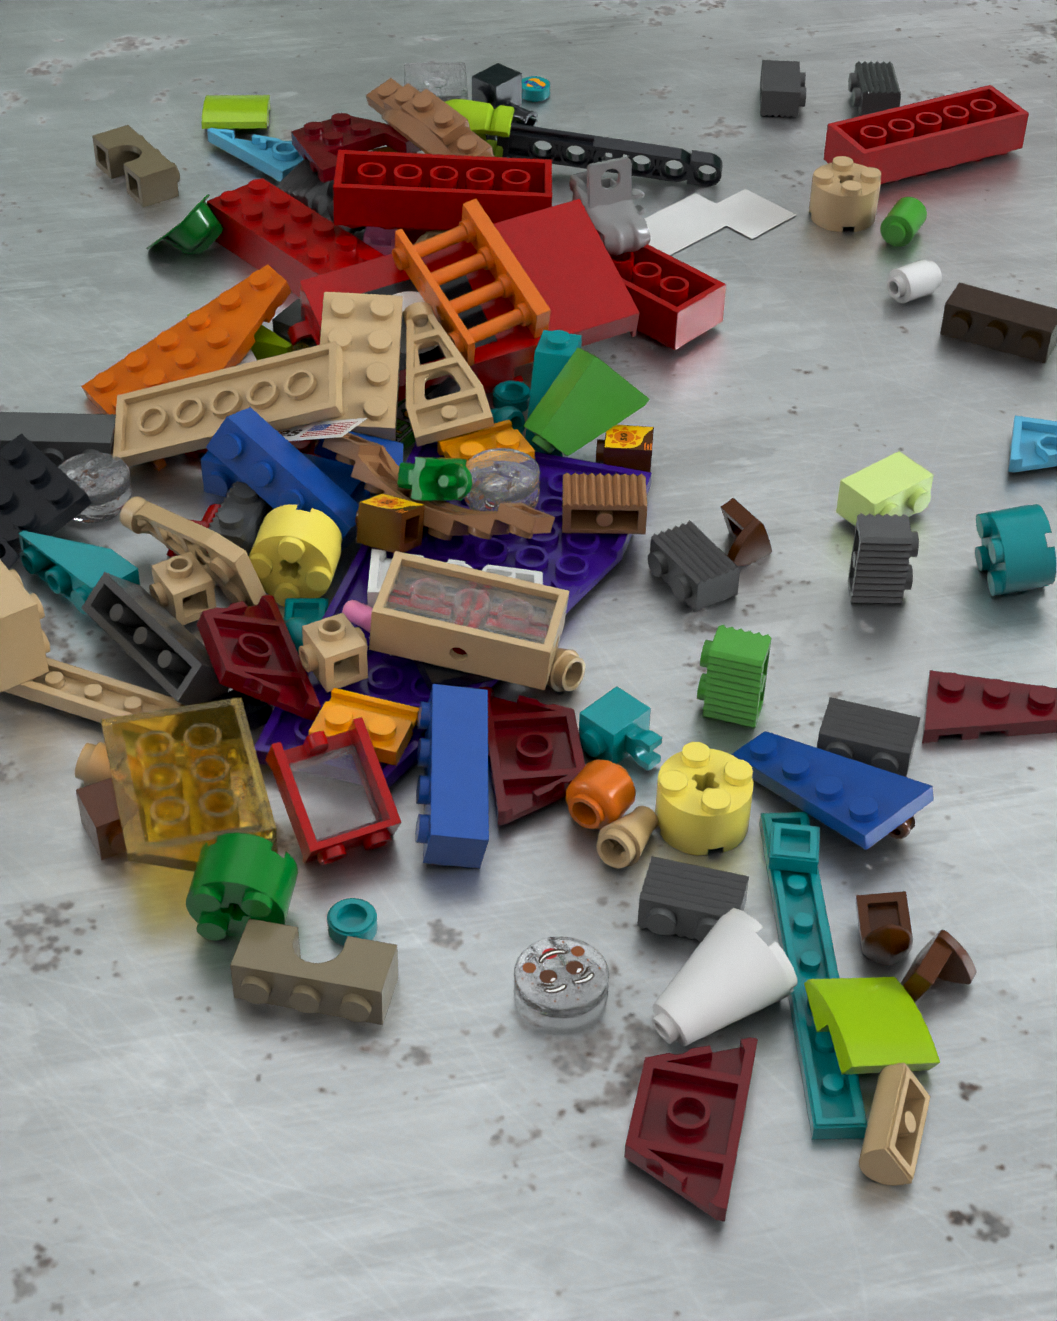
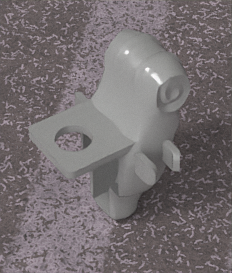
M628 157L592 163L587 166V171L571 176L569 187L573 192L572 201L576 199L581 200L609 255L619 256L626 252H636L650 243L651 236L646 220L640 216L645 213V209L640 205L634 206L633 199L643 198L645 194L639 189H632V163ZM609 169H616L618 179L616 181L611 178H604L602 175Z

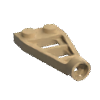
M416 302L406 307L402 314L406 326V410L417 447L494 426L493 416L483 385L436 319L432 306L426 302ZM439 345L446 359L420 365L418 351ZM450 374L461 388L460 392L431 400L425 398V382L437 377Z
M139 496L129 499L122 507L120 522L123 526L136 534H151L177 555L191 551L201 565L206 564L209 566L214 576L215 584L222 589L224 595L232 603L243 601L248 607L258 605L261 596L266 595L247 552L217 532L146 501Z

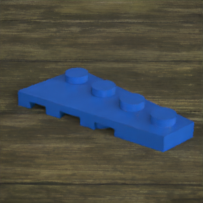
M764 731L732 753L734 757L744 760L751 765L754 781L865 850L869 849L934 800L932 785Z

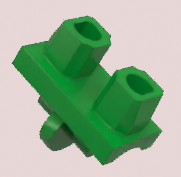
M415 457V463H400L397 485L399 488L411 489V499L462 500L471 490L472 476L466 467L467 459Z

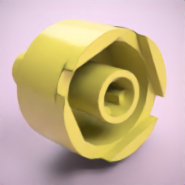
M288 504L270 511L260 526L249 555L264 591L272 595L276 603L285 607V600L287 598H319L324 595L331 585L341 556L342 535L338 526L329 516L314 508L307 512L296 510L298 505Z
M701 742L687 743L683 746L681 752L667 759L658 773L655 805L660 835L664 841L681 852L696 856L708 855V849L723 847V852L737 847L744 840L749 827L754 784L751 765L729 753L711 749Z

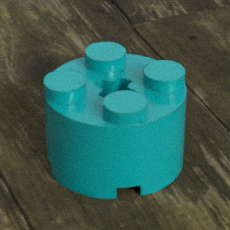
M1039 504L1018 506L976 515V528L981 538L982 546L975 548V559L979 571H988L987 582L992 596L1043 588L1054 583L1056 577L1055 546H1047L1045 534L1052 533L1048 518Z

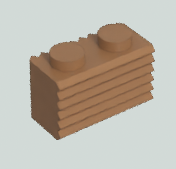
M576 472L572 475L569 473L563 475L562 533L646 534V477L642 473L639 476H636L634 473L630 476L617 473L613 476L609 473L605 476L601 473L597 476L593 473L578 475Z

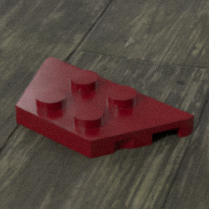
M272 595L261 596L258 605L248 607V605L241 601L230 604L227 608L217 607L202 612L197 627L220 684L305 719L315 720L321 705Z
M485 686L479 687V689L488 690V762L498 825H505L565 797L567 787L585 767L574 709L556 704H543L537 699L521 695L517 699V703L494 697V688Z
M751 1037L741 1039L740 1047L718 1052H712L710 1045L689 1049L683 1054L666 1053L645 1057L625 1143L624 1157L714 1219L724 1222L758 1039Z

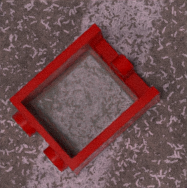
M362 717L353 719L346 732L326 737L324 731L314 732L306 737L303 745L287 750L283 749L281 741L271 744L265 760L272 769L302 852L304 864L318 860L320 865L331 864L346 857V850L363 845L365 851L380 848L392 841L391 836L395 834L402 822Z

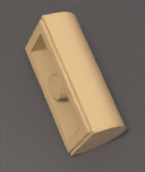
M905 1063L886 1066L879 1073L859 1158V1167L868 1178L878 1183L892 1186L912 1183L930 1102V1095Z

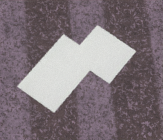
M744 189L718 203H714L694 193L645 218L651 236L649 245L668 255H672L725 226L753 239L795 217L796 214Z

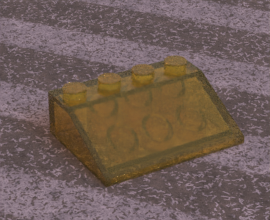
M241 697L101 719L128 861L195 871L202 846L206 842L208 846L215 844L217 836L225 833H246L263 837L273 842L272 851L278 854L277 828Z

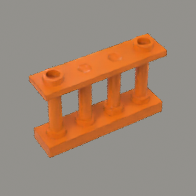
M477 199L463 203L462 221L459 222L458 227L412 245L403 229L395 231V248L392 249V257L397 268L405 270L423 300L432 306L436 319L469 366L474 365L475 343L519 324L523 327L527 326L534 338L541 336L543 330L549 329L550 308ZM464 240L467 243L471 242L477 251L475 255L431 273L421 259ZM482 268L486 271L490 270L495 278V282L450 301L440 288L445 283ZM500 296L508 298L514 306V310L470 329L465 327L458 316L459 313Z

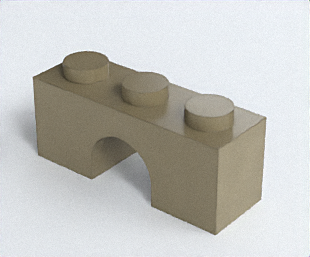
M129 125L92 136L96 166L111 179L125 175L127 194L143 208L179 196L178 182L180 181V173L175 163L170 162L157 148L155 149Z
M255 919L248 920L230 964L234 998L243 999L254 1004L265 1003L296 1009L303 1013H320L346 1018L352 1022H369L380 1025L384 1023L399 978L398 949L396 944L347 936L344 947L337 957L323 963H311L301 959L298 927Z

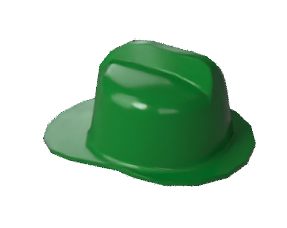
M207 194L181 223L146 249L148 250L162 239L186 254H198L208 249L223 231L222 224L205 202L210 195Z

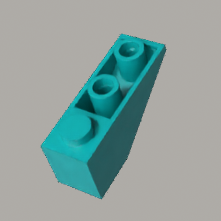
M24 530L18 533L21 545L19 558L25 570L30 574H36L45 581L54 593L62 594L70 600L82 614H86L82 609L83 604L104 572L140 585L138 568L112 549Z

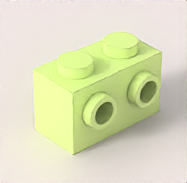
M898 451L840 480L836 513L854 526H856L857 515L860 513L865 516L870 513L874 516L877 514L882 516L885 514L890 516L894 514L902 516L905 514L910 517L928 507L931 500L934 475Z

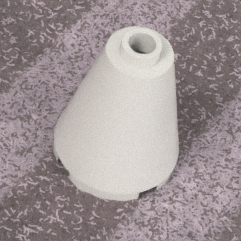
M733 908L722 915L653 1004L655 1017L651 1020L652 1024L667 1043L672 1044L676 1041L682 1046H687L788 997L794 991L793 988L797 986L798 979L785 952L776 940L767 946L756 934L764 927L746 912Z

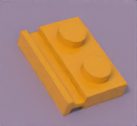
M510 420L494 423L492 427L437 441L440 456L467 459L466 467L471 473L472 481L535 463L534 448L518 429L514 430L512 428Z
M333 688L331 699L324 703L308 732L310 735L314 732L324 731L326 737L348 731L353 719L362 717L378 761L397 766L413 736V728L415 725L417 726L419 708Z

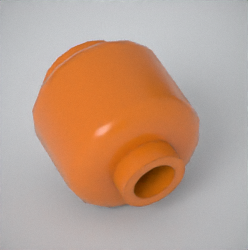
M597 759L587 763L571 781L566 789L565 799L569 813L575 822L588 829L601 830L604 826L620 819L635 801L636 789L633 780L622 766L609 760Z

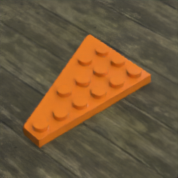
M267 264L231 289L221 293L220 296L205 306L192 312L176 325L161 332L147 344L129 353L121 361L104 372L97 374L92 380L81 386L87 398L103 414H116L117 395L236 366L241 363L256 342L254 334L262 323H269L274 317L276 309L290 295L291 290L288 282ZM165 458L150 461L158 471L167 465L164 460Z

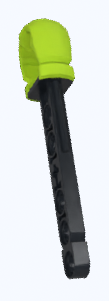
M452 99L445 101L446 104L468 119L470 130L492 146L495 157L550 159L552 164L587 169L589 164L621 158L624 154L631 160L632 176L671 182L687 180V184L704 187L716 185L722 177L723 162L719 156L710 152L692 150V153H689L682 148L514 124V107L500 105L494 109L490 103L472 100ZM486 134L496 135L497 141L486 140ZM546 141L552 147L548 150H542L536 147L535 143ZM579 146L585 152L576 155L569 152L567 148ZM606 153H611L612 157H606ZM642 155L649 158L650 162L639 164L633 158ZM676 160L682 163L683 167L672 169L666 163ZM709 165L714 167L716 171L711 174H705L699 168ZM609 169L605 171L618 174L616 169Z

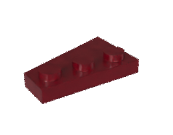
M933 670L929 672L922 743L938 742L940 735L959 734L961 740L978 739L980 732L1001 731L1007 737L1057 733V688L961 675L952 672L947 673Z

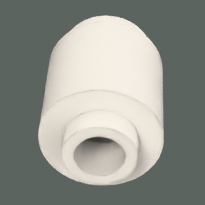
M923 259L895 268L889 273L887 290L891 297L899 303H907L932 294L942 282L940 268L935 262Z

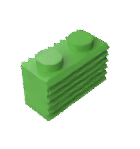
M725 625L718 626L713 641L705 640L700 658V666L707 668V674L702 673L697 690V699L704 701L702 716L756 728L764 703L772 639L769 634L762 636L760 632L753 634L751 630L744 632L742 628L735 630L733 626L726 628Z

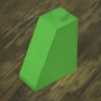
M577 348L523 426L535 435L531 441L551 455L555 449L569 456L644 407L650 399L597 356Z

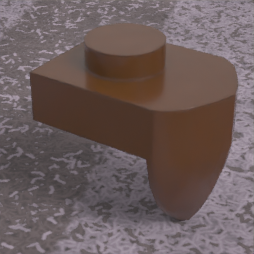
M906 891L856 895V911L862 953L868 959L887 966L904 959L912 950L913 944Z

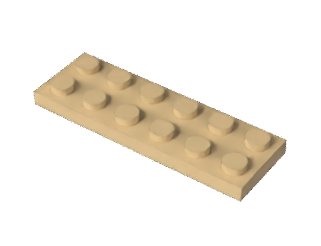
M337 341L117 395L113 461L119 468H125L204 449L227 416L249 407L277 431L342 416L343 350Z

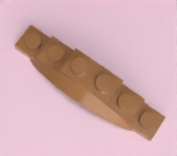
M390 78L366 95L368 105L381 114L382 119L426 154L495 157L492 146L470 130L468 119L427 88L420 92L409 83L401 86Z
M349 432L343 437L324 439L322 447L336 452V460L353 465L351 477L365 482V490L378 495L383 493L424 504L423 525L429 527L427 533L431 536L450 541L452 536L471 534L490 540L492 535L512 533L531 539L533 534L551 532L555 517L521 502L500 503L498 511H478L459 507L444 500L421 501L411 499V489L398 487L399 466L388 454L384 446Z

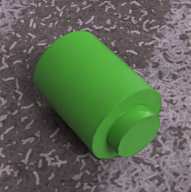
M903 197L898 200L881 223L880 232L883 239L896 247L909 244L927 218V211L923 203L914 197Z

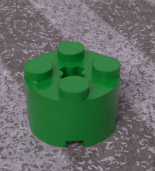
M225 833L217 836L215 844L208 846L206 842L201 848L186 898L187 910L198 923L197 932L209 940H222L226 935L242 937L249 919L285 925L298 875V867L294 858L287 851L283 858L272 851L273 842L252 834Z

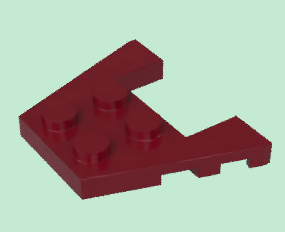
M347 113L334 114L331 116V119L322 122H308L304 124L303 128L291 131L292 145L304 160L308 159L310 161V168L313 172L318 171V178L323 183L334 180L338 150L369 151L386 145L400 153L421 151L389 124L351 116Z

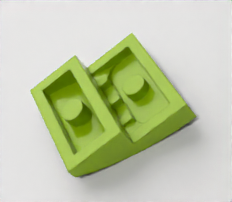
M206 95L202 111V129L267 128L269 126L270 95Z
M895 977L808 979L804 983L817 1032H830L842 1075L880 1073L886 1066L898 1063H905L911 1071H925L932 1069L940 1063L935 1044L919 1009L904 986Z

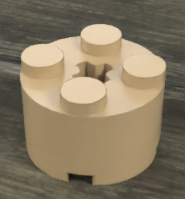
M837 156L833 158L832 163L817 168L812 176L809 213L811 212V220L819 227L834 232H843V227H854V232L871 227L876 219L881 171L877 168L853 163V160L846 156Z

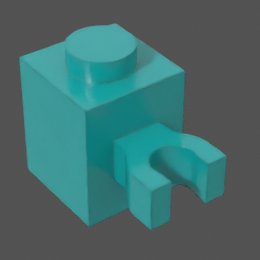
M618 686L579 714L581 747L588 755L599 760H609L618 764L631 755L639 766L649 771L661 762V756L653 750L662 744V737L649 730L651 708Z

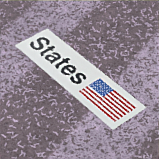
M367 418L313 422L279 430L278 432L288 441L339 438L346 435Z

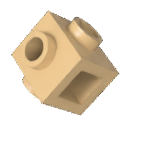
M191 551L151 565L154 584L149 585L150 595L182 625L199 620L203 611L216 608L214 592L216 584L212 571L208 565H201Z
M344 613L302 626L303 646H300L298 650L301 663L307 672L312 671L326 692L332 691L333 688H341L368 678V646L365 635L359 627H353Z

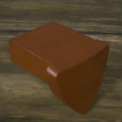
M735 498L721 506L728 531L736 539L727 556L737 566L750 565L771 554L770 540L765 526L760 520L753 516Z
M940 930L918 953L901 984L915 1003L934 984L937 978L969 985L977 971L972 959L963 946L947 931Z

